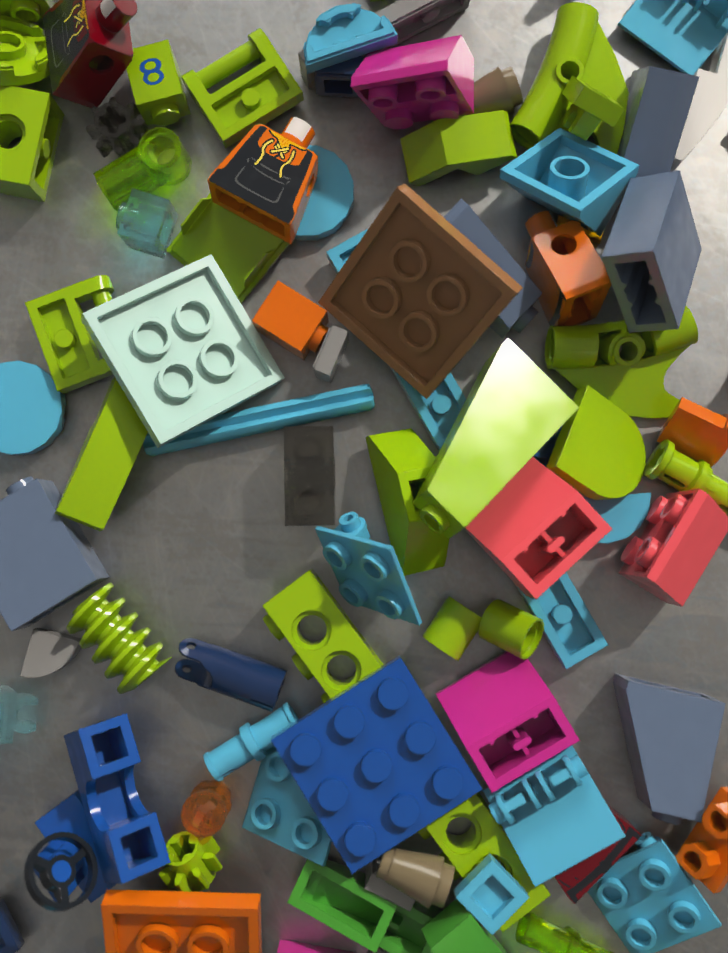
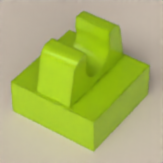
M573 75L562 92L572 102L562 125L567 127L569 132L585 141L590 137L601 120L614 127L625 110L612 98Z

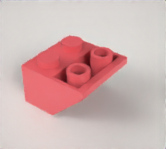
M534 457L519 470L464 528L525 596L534 599L540 597L612 530L609 524L576 489Z
M701 489L667 493L665 497L660 495L649 508L645 518L649 523L640 538L637 536L632 538L621 555V561L624 562V565L619 571L620 575L662 601L681 607L685 604L728 532V516L711 496Z

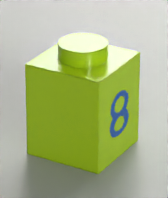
M169 40L133 48V58L126 69L136 106L146 125H171L177 122L180 117L191 115L179 67Z

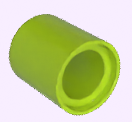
M448 596L422 637L459 661L478 632L482 617Z
M496 599L486 608L479 624L478 633L481 639L526 660L534 653L540 643L544 631V621L505 601Z

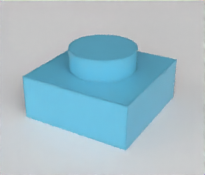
M490 853L453 889L455 897L491 935L529 899L526 890Z

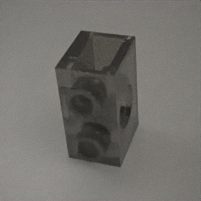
M333 426L284 427L285 526H336L335 430Z

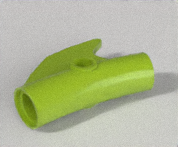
M579 2L566 3L557 11L550 42L540 69L524 102L510 123L513 139L526 149H530L558 128L566 131L569 130L562 125V122L572 102L562 92L573 75L609 96L625 108L614 127L601 120L591 134L596 145L615 154L618 152L625 126L629 92L616 55L598 22L599 13L591 5Z
M686 305L679 329L629 333L625 320L590 325L550 326L545 340L546 367L556 370L576 389L589 385L629 416L666 418L671 415L680 400L665 390L663 384L664 376L678 356L690 345L697 343L698 329L695 319ZM622 345V351L619 354V348Z

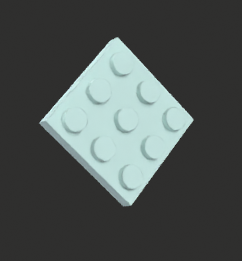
M212 254L82 313L81 316L82 323L157 448L279 384L285 378Z

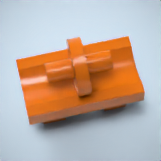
M728 786L720 787L704 811L701 822L696 823L675 855L677 863L694 879L700 880L714 894L721 892L728 882Z

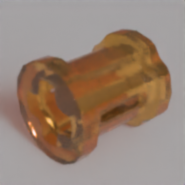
M203 780L197 784L186 799L181 810V819L186 830L194 836L204 838L217 833L223 826L232 808L231 790L225 783L218 782V780ZM208 801L213 802L216 806L214 810L211 809L206 814L200 810L201 805L206 804Z

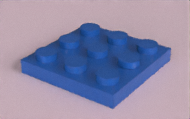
M400 655L271 738L272 744L352 874L482 790L478 780Z

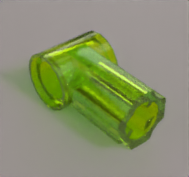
M155 127L148 130L142 136L139 146L93 174L105 197L112 207L119 212L164 184L175 185L183 182L192 169V160L189 152L172 130L166 127ZM168 149L175 150L173 158L168 163L157 164V159L163 151Z

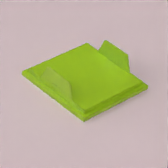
M210 193L206 198L199 200L182 222L181 231L166 251L184 266L212 254L242 304L289 243L212 202Z

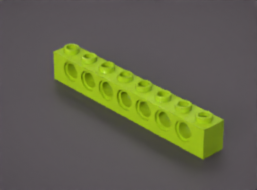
M313 568L262 605L268 613L262 618L270 632L279 641L286 637L297 652L291 658L298 670L307 680L315 677L325 690V693L320 696L323 703L384 665ZM309 615L320 617L326 624V635L316 641L306 639L300 631L301 619ZM344 655L351 658L356 665L354 674L347 679L335 678L328 669V663L333 657ZM479 792L418 831L424 840L432 836L442 849L438 856H444L445 863L455 866L453 880L456 881L460 877L464 879L490 853L495 859L501 861L500 864L526 890L529 899L500 927L502 932L551 896L545 883L534 886L501 824L496 822L488 804ZM464 817L472 821L469 830L462 835H453L446 830L448 824L455 818Z

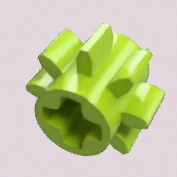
M193 827L191 831L174 834L166 843L171 863L164 865L165 868L160 872L159 876L169 889L176 886L179 891L198 892L203 889L207 890L214 880L216 872L222 870L223 867L215 856L220 851V847L211 834L203 838L197 827Z

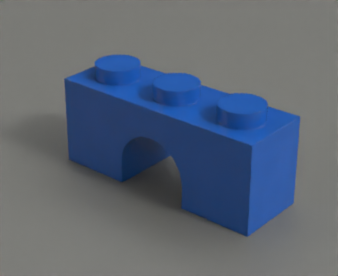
M127 713L63 735L104 882L124 884L171 863L156 812L146 810L137 793L133 770L134 765L140 763L141 760Z

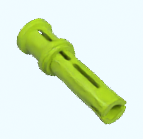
M668 439L663 440L647 460L643 475L650 480L658 478L677 489L678 492L701 489L709 494L728 516V482L713 474V469L708 462L702 459L696 462L677 451L672 441Z

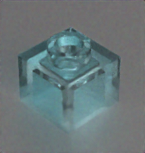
M132 188L128 203L123 202L117 213V234L130 249L164 259L178 214L169 199Z

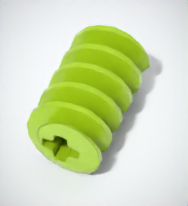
M110 582L94 592L72 612L73 617L66 629L70 634L86 630L79 641L80 647L87 649L99 645L92 656V661L94 664H99L111 660L104 676L107 679H111L123 674L124 677L117 687V691L119 694H124L136 689L172 657L158 662L156 657L161 651L163 644L158 642L147 647L143 644L151 632L149 627L133 632L131 627L139 616L136 612L123 617L118 614L126 602L124 597L108 602L106 598L114 587Z

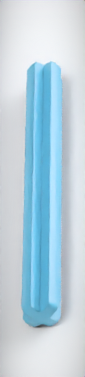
M362 384L224 413L157 448L151 436L147 433L143 442V448L147 455L156 456L369 411L375 406L374 395L369 384Z

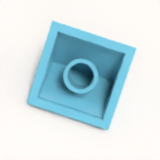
M558 128L501 168L499 178L524 197L570 221H578L585 229L601 236L622 201L630 178H635L638 174L639 165L592 142L585 141L562 128Z

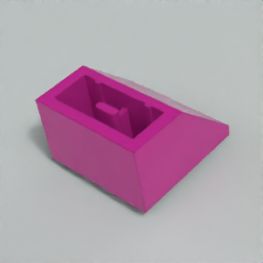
M462 35L374 51L367 54L351 76V88L384 127L400 130L411 127L415 122L435 121L443 118L458 119L460 115L474 113V57Z
M507 651L435 693L492 793L580 741L555 697L529 659L523 660Z

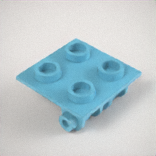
M636 0L620 20L618 26L682 73L694 75L728 32V0Z
M347 512L339 518L340 524L334 530L321 526L315 528L323 547L324 558L331 565L340 585L339 592L349 604L355 607L363 606L383 613L391 619H401L416 625L422 623L393 546L369 539L371 536L363 517L358 516L356 512Z
M573 745L492 793L489 787L483 790L490 803L488 806L494 819L498 824L502 825L535 887L626 837Z
M273 746L267 750V757L261 760L242 828L318 865L325 866L332 840Z
M649 831L642 833V836L635 842L638 847L636 851L621 857L587 891L630 953H655L719 928L722 924L687 873L677 863L675 856L663 839L658 836L654 837Z

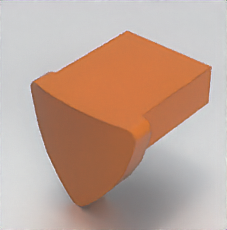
M681 397L661 428L657 442L661 443L663 440L668 439L675 444L677 451L697 461L702 459L712 467L728 449V414L719 415Z

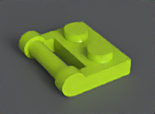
M261 28L248 34L247 42L200 71L195 72L192 69L180 76L190 96L197 103L225 148L244 138L255 125H265L304 100L303 91ZM259 58L262 61L261 64L211 95L207 91V89Z
M108 275L94 276L25 302L58 392L64 394L113 375L105 359L100 358L93 339L81 321L83 310L80 303L93 300L95 307L113 299L111 294L114 292V288Z

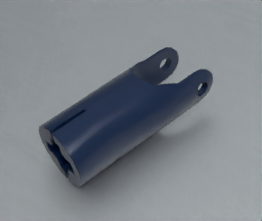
M186 638L180 642L179 652L182 656L189 659H182L176 663L175 673L178 677L196 683L200 687L273 712L283 687L287 670L198 639ZM193 645L195 648L188 649L187 646ZM189 668L191 671L184 672L182 669Z

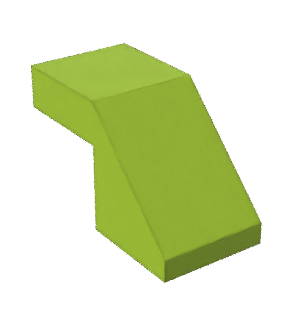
M504 110L459 116L458 119H437L400 138L409 183L417 186H422L456 169L479 175L517 158L508 112Z

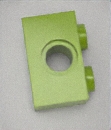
M0 85L1 194L45 202L64 118L63 111L50 93L16 86ZM22 137L17 146L8 149L13 139Z

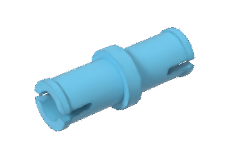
M288 702L284 703L280 708L253 725L249 722L239 727V734L212 751L206 752L203 755L204 762L213 778L220 782L224 777L251 760L260 761L267 757V750L274 746L271 742L272 736L299 719Z

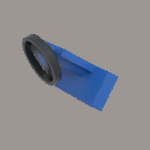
M78 789L35 822L45 838L32 848L25 862L24 880L28 893L38 905L50 911L61 912L70 910L86 899L92 903L103 895L106 889H111L116 885L115 883L104 882ZM34 872L54 901L48 899L39 890ZM79 886L83 891L82 894L75 901L69 902V896Z

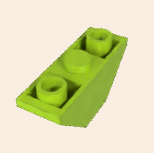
M412 428L367 436L365 439L390 544L395 550L404 576L444 567L449 539L443 533L438 534L432 531L422 521L419 514L420 510L413 504L436 457Z

